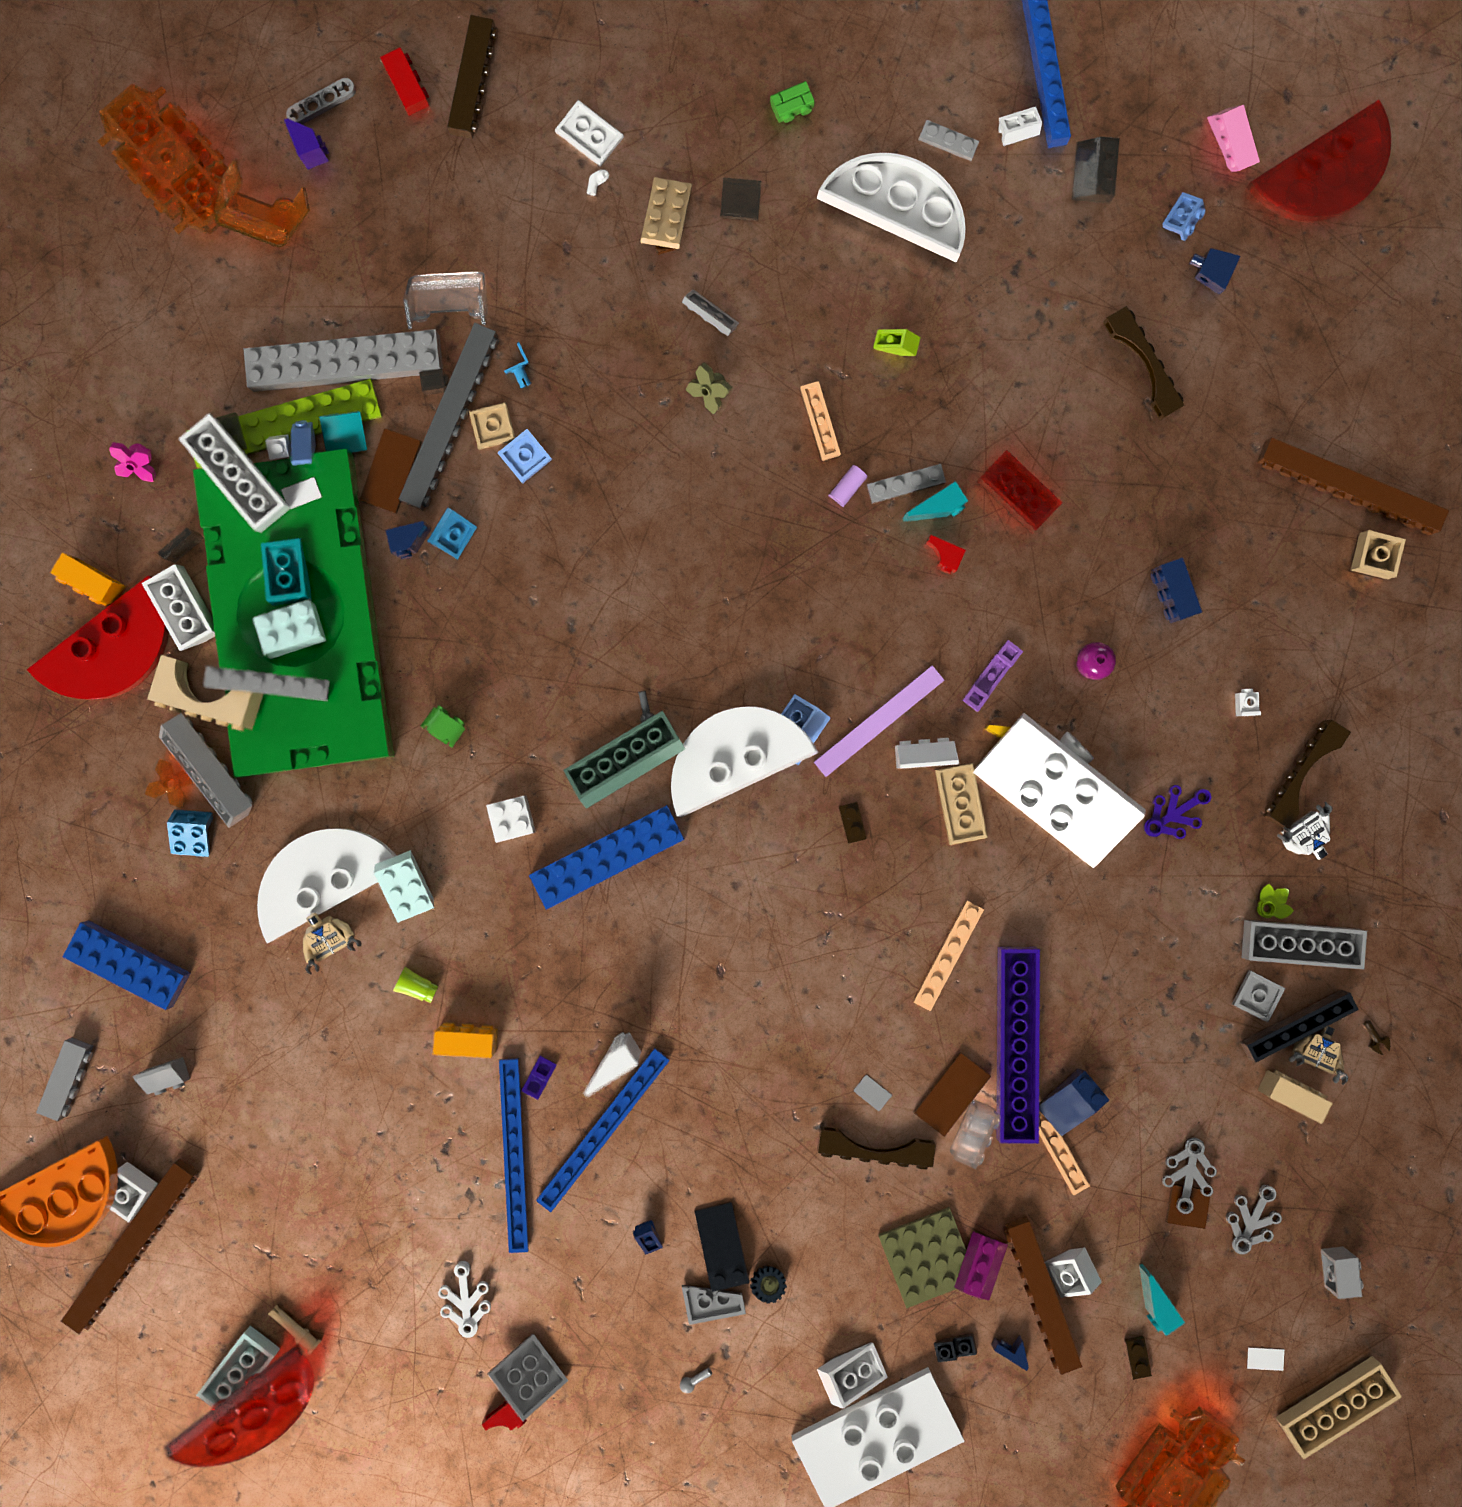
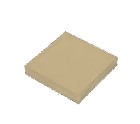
M506 402L469 411L479 450L508 443L515 439Z

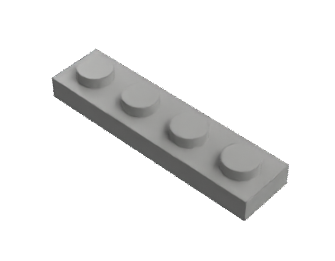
M938 464L867 484L871 503L873 504L946 483L942 466Z

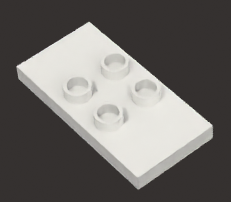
M1025 713L1021 715L974 769V773L1093 868L1145 816L1146 809Z
M929 1367L791 1435L792 1443L824 1507H835L965 1442Z

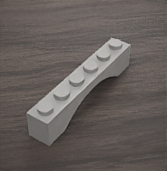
M206 667L204 687L327 701L329 681Z

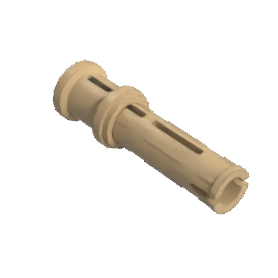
M278 1305L268 1314L296 1338L295 1343H300L308 1351L309 1355L321 1342L320 1339L317 1340L309 1333V1329H303Z

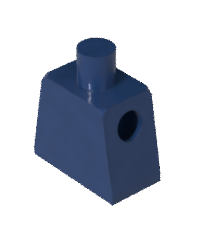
M1212 248L1206 252L1204 257L1194 253L1189 264L1198 268L1195 279L1220 295L1226 289L1241 256Z

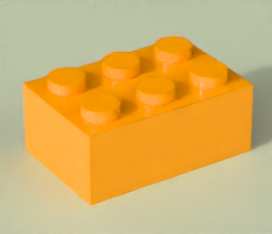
M61 553L50 572L56 576L55 580L64 585L72 586V590L89 596V600L99 605H111L121 597L126 588L124 584L88 563L65 553Z
M443 1023L434 1031L433 1055L492 1058L497 1052L498 1029L493 1028V1025H482L479 1028L474 1027V1024L455 1026V1023Z

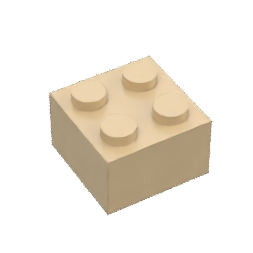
M1370 530L1359 533L1351 570L1384 579L1397 577L1406 539Z

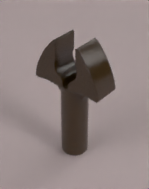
M1370 1020L1365 1021L1363 1024L1373 1039L1372 1044L1368 1047L1372 1051L1383 1055L1379 1049L1380 1042L1383 1043L1387 1051H1390V1038L1388 1036L1380 1037Z

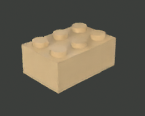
M1267 1070L1258 1088V1091L1321 1124L1332 1105L1331 1102L1326 1100L1328 1096L1277 1070L1274 1073Z

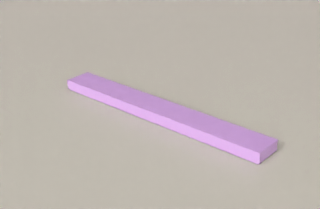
M931 666L814 761L815 765L827 777L941 684L944 679Z

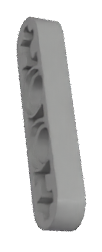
M342 78L290 106L286 112L287 118L300 124L310 121L352 98L356 93L354 83L348 78ZM347 85L349 87V91L346 92L343 86ZM336 89H338L341 96H338L337 92L335 91ZM328 93L335 95L334 100L331 102L325 101V96ZM311 102L318 104L317 109L314 111L308 110V105ZM304 107L305 111L307 112L306 115L304 114L301 108ZM294 112H297L299 116L298 119L294 118Z

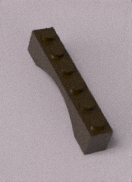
M1126 306L1108 316L1102 323L1112 339L1128 346L1144 363L1151 382L1152 396L1150 405L1159 421L1185 406L1183 403L1184 399L1175 390L1172 378L1165 373L1163 362L1157 359L1154 354L1155 349L1153 345L1147 342L1143 328L1136 323L1135 314Z
M1325 720L1318 725L1316 729L1318 732L1307 742L1306 751L1304 754L1299 755L1296 760L1297 765L1286 775L1287 780L1284 785L1277 789L1275 793L1277 796L1274 801H1271L1265 808L1266 813L1264 817L1283 829H1290L1300 813L1299 792L1307 772L1322 756L1340 749L1351 731L1334 720Z
M820 1126L817 1151L823 1157L830 1158L833 1155H837L845 1160H851V1158H859V1161L862 1162L876 1160L884 1165H889L892 1162L897 1163L901 1167L916 1165V1168L924 1170L928 1169V1167L933 1168L936 1148L934 1140L914 1138L897 1147L886 1149L871 1148L854 1142L839 1128Z

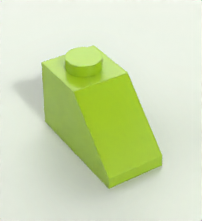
M907 329L877 330L873 348L900 356H916L921 337Z

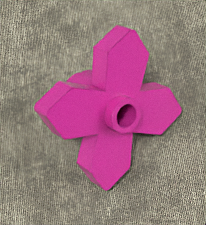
M112 442L109 449L111 456L118 460L114 466L117 476L128 477L134 472L143 481H154L156 477L155 469L148 465L152 459L150 449L141 444H134L128 449L124 444Z

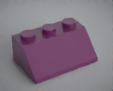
M973 1231L954 1288L971 1296L989 1301L1008 1244Z

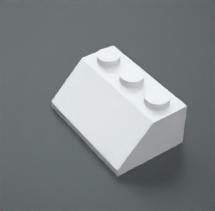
M938 738L936 743H930V739L918 740L919 744H911V741H899L900 745L895 746L896 768L959 764L955 741H949V738Z

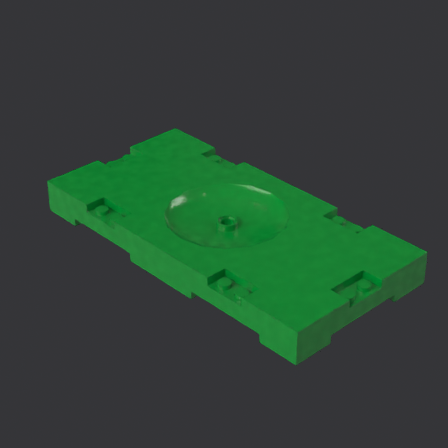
M348 449L314 453L312 463L292 465L291 456L287 459L254 463L284 501L282 489L313 477L321 494V498L289 509L262 533L255 531L203 468L194 469L193 475L200 527L203 528L208 562L206 572L219 668L329 681L327 701L263 694L252 730L244 728V731L233 729V724H228L234 777H249L395 757L379 656V637L369 567H367L357 493L359 490L354 454ZM301 539L310 581L311 600L316 605L326 641L270 659L263 653L253 618L297 603L273 606L266 601L261 543ZM225 690V696H226L231 690Z

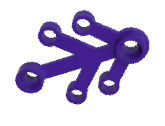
M1178 785L1170 786V799L1166 815L1160 818L1161 809L1166 800L1162 795H1156L1153 798L1154 809L1152 818L1148 819L1144 824L1145 833L1151 837H1157L1164 833L1172 835L1177 839H1183L1186 836L1185 829L1180 827L1174 829L1164 825L1172 821L1189 825L1193 829H1199L1202 826L1200 818H1189L1180 815L1197 804H1208L1211 801V793L1206 789H1199L1195 792L1192 799L1176 808L1182 789ZM1174 787L1178 789L1177 794H1173L1172 792ZM1200 793L1204 794L1203 800L1199 799ZM1160 797L1162 803L1158 805L1156 800ZM1194 820H1198L1196 827L1193 825ZM1152 824L1156 825V829L1154 831L1150 829V826ZM1178 830L1182 831V836L1180 837L1177 836Z

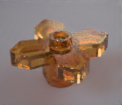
M160 759L155 768L160 779L148 784L145 795L157 799L167 794L170 805L183 808L187 798L181 788L192 785L194 782L185 770L175 774L172 763ZM170 781H174L172 787L168 786V783Z

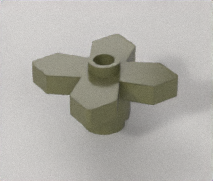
M704 362L695 372L698 379H693L689 382L686 391L693 397L703 396L705 408L712 414H715L722 405L720 398H725L732 390V386L726 382L722 374L713 373V369Z

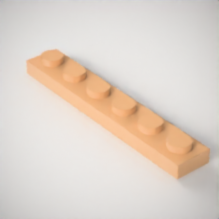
M967 900L965 901L913 1000L914 1003L929 1011L932 1010L984 909Z

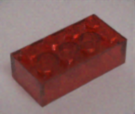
M1008 450L977 480L1031 534L1062 504Z

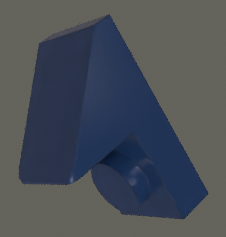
M652 1220L637 1225L635 1230L632 1231L635 1240L645 1255L663 1248Z
M1020 1335L1013 1345L1004 1339L1000 1341L994 1338L991 1343L994 1351L1024 1370H1028L1029 1366L1024 1343Z

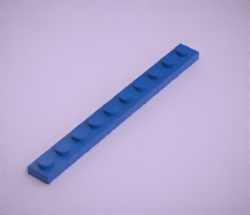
M656 1048L653 1049L538 1196L536 1201L548 1211H553L670 1061L668 1057Z
M519 1058L500 1059L499 1073L509 1253H520L529 1251Z

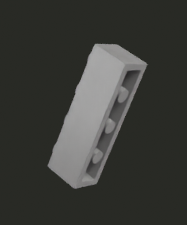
M75 1038L64 1041L36 1113L56 1121L69 1115L72 1108L70 1106L71 1101L79 1091V1088H77L79 1081L84 1078L86 1070H84L86 1063H89L93 1056V1052H91L93 1045Z

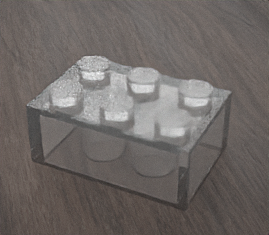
M975 1099L970 1103L950 1149V1153L956 1161L974 1169H977L978 1164H982L985 1154H983L984 1150L992 1142L993 1137L991 1134L994 1129L998 1128L1000 1123V1115L993 1107Z

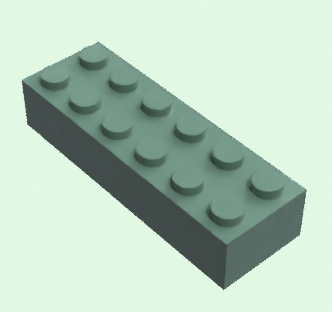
M662 710L563 771L578 799L587 809L685 750V747Z

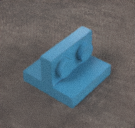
M447 508L427 542L458 560L477 526L452 509Z

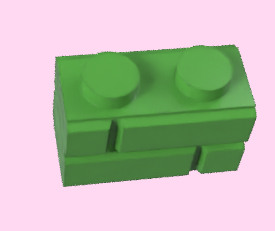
M806 81L770 96V104L779 123L782 121L788 123L795 118L794 116L799 114L807 115L814 108V98Z

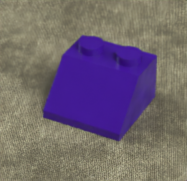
M288 118L284 119L296 152L308 170L329 162L327 157L329 150L320 135L317 136L314 130Z

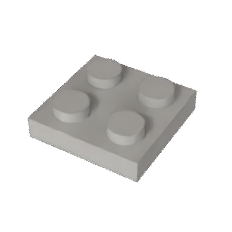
M1249 970L1232 1005L1269 1022L1285 988Z

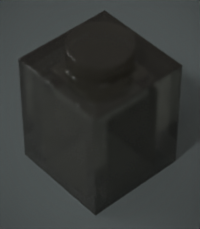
M443 369L419 372L422 392L425 395L445 392L450 379Z

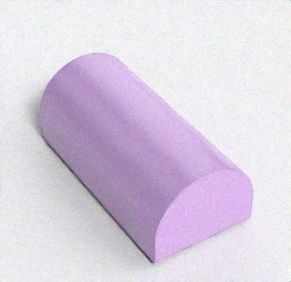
M852 465L828 496L844 507L868 476L860 468Z

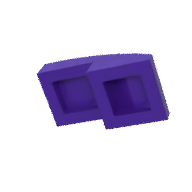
M540 1056L521 1092L538 1100L557 1065Z

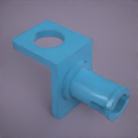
M517 342L525 361L504 370L505 374L514 373L520 389L525 387L522 379L525 380L527 386L532 383L524 369L529 362L520 343Z

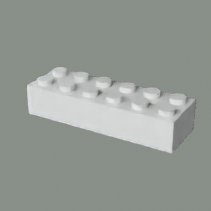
M208 414L179 438L255 531L262 533L291 509L220 422L211 414Z

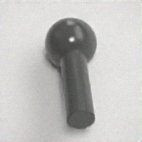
M645 690L638 692L643 712L640 717L641 723L654 716L650 712Z

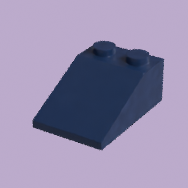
M1077 1068L1039 1103V1111L1060 1136H1063L1094 1115L1109 1101V1098L1085 1070Z

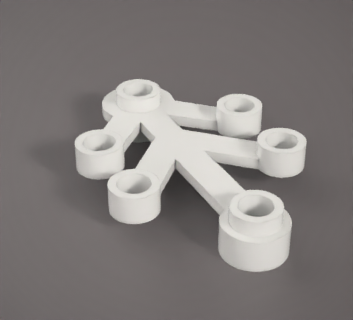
M459 1261L454 1268V1273L459 1277L461 1298L454 1294L447 1285H443L439 1289L438 1295L442 1299L447 1298L462 1310L463 1318L455 1313L449 1304L442 1307L440 1314L442 1317L450 1318L459 1325L458 1330L463 1337L470 1338L478 1330L477 1322L491 1309V1303L483 1300L477 1312L471 1317L470 1309L482 1295L488 1292L489 1284L486 1281H481L469 1298L467 1276L471 1267L467 1261ZM463 1268L465 1273L461 1274L458 1269ZM480 1285H484L486 1290L482 1291ZM446 1289L448 1294H442L441 1290ZM483 1304H486L488 1306L487 1310H484L482 1308ZM443 1309H449L450 1313H444ZM470 1326L471 1330L466 1331L464 1327Z

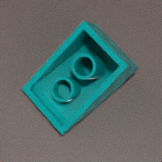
M955 481L908 511L902 519L906 522L944 518L951 514L954 517L966 508L964 505L968 500Z
M301 539L261 543L266 601L273 606L298 603L306 600L312 601L310 581Z
M1140 1264L1139 1269L1144 1303L1149 1313L1147 1318L1158 1332L1162 1330L1165 1336L1185 1324V1322L1152 1274L1143 1264Z

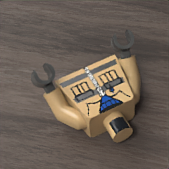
M316 912L306 918L310 927L306 929L305 936L303 937V953L308 963L305 968L308 974H311L310 968L312 966H315L316 972H319L320 967L314 963L315 960L319 962L346 946L349 950L355 951L353 947L354 942L357 946L362 945L360 940L355 939L352 929L346 922L333 919L331 916L321 920Z
M1327 1026L1321 1030L1320 1035L1313 1033L1294 1043L1293 1055L1289 1057L1290 1062L1296 1060V1066L1305 1062L1330 1074L1335 1073L1336 1075L1333 1077L1334 1083L1339 1082L1341 1079L1342 1085H1344L1348 1081V1076L1344 1073V1062L1340 1044L1331 1040L1335 1029Z

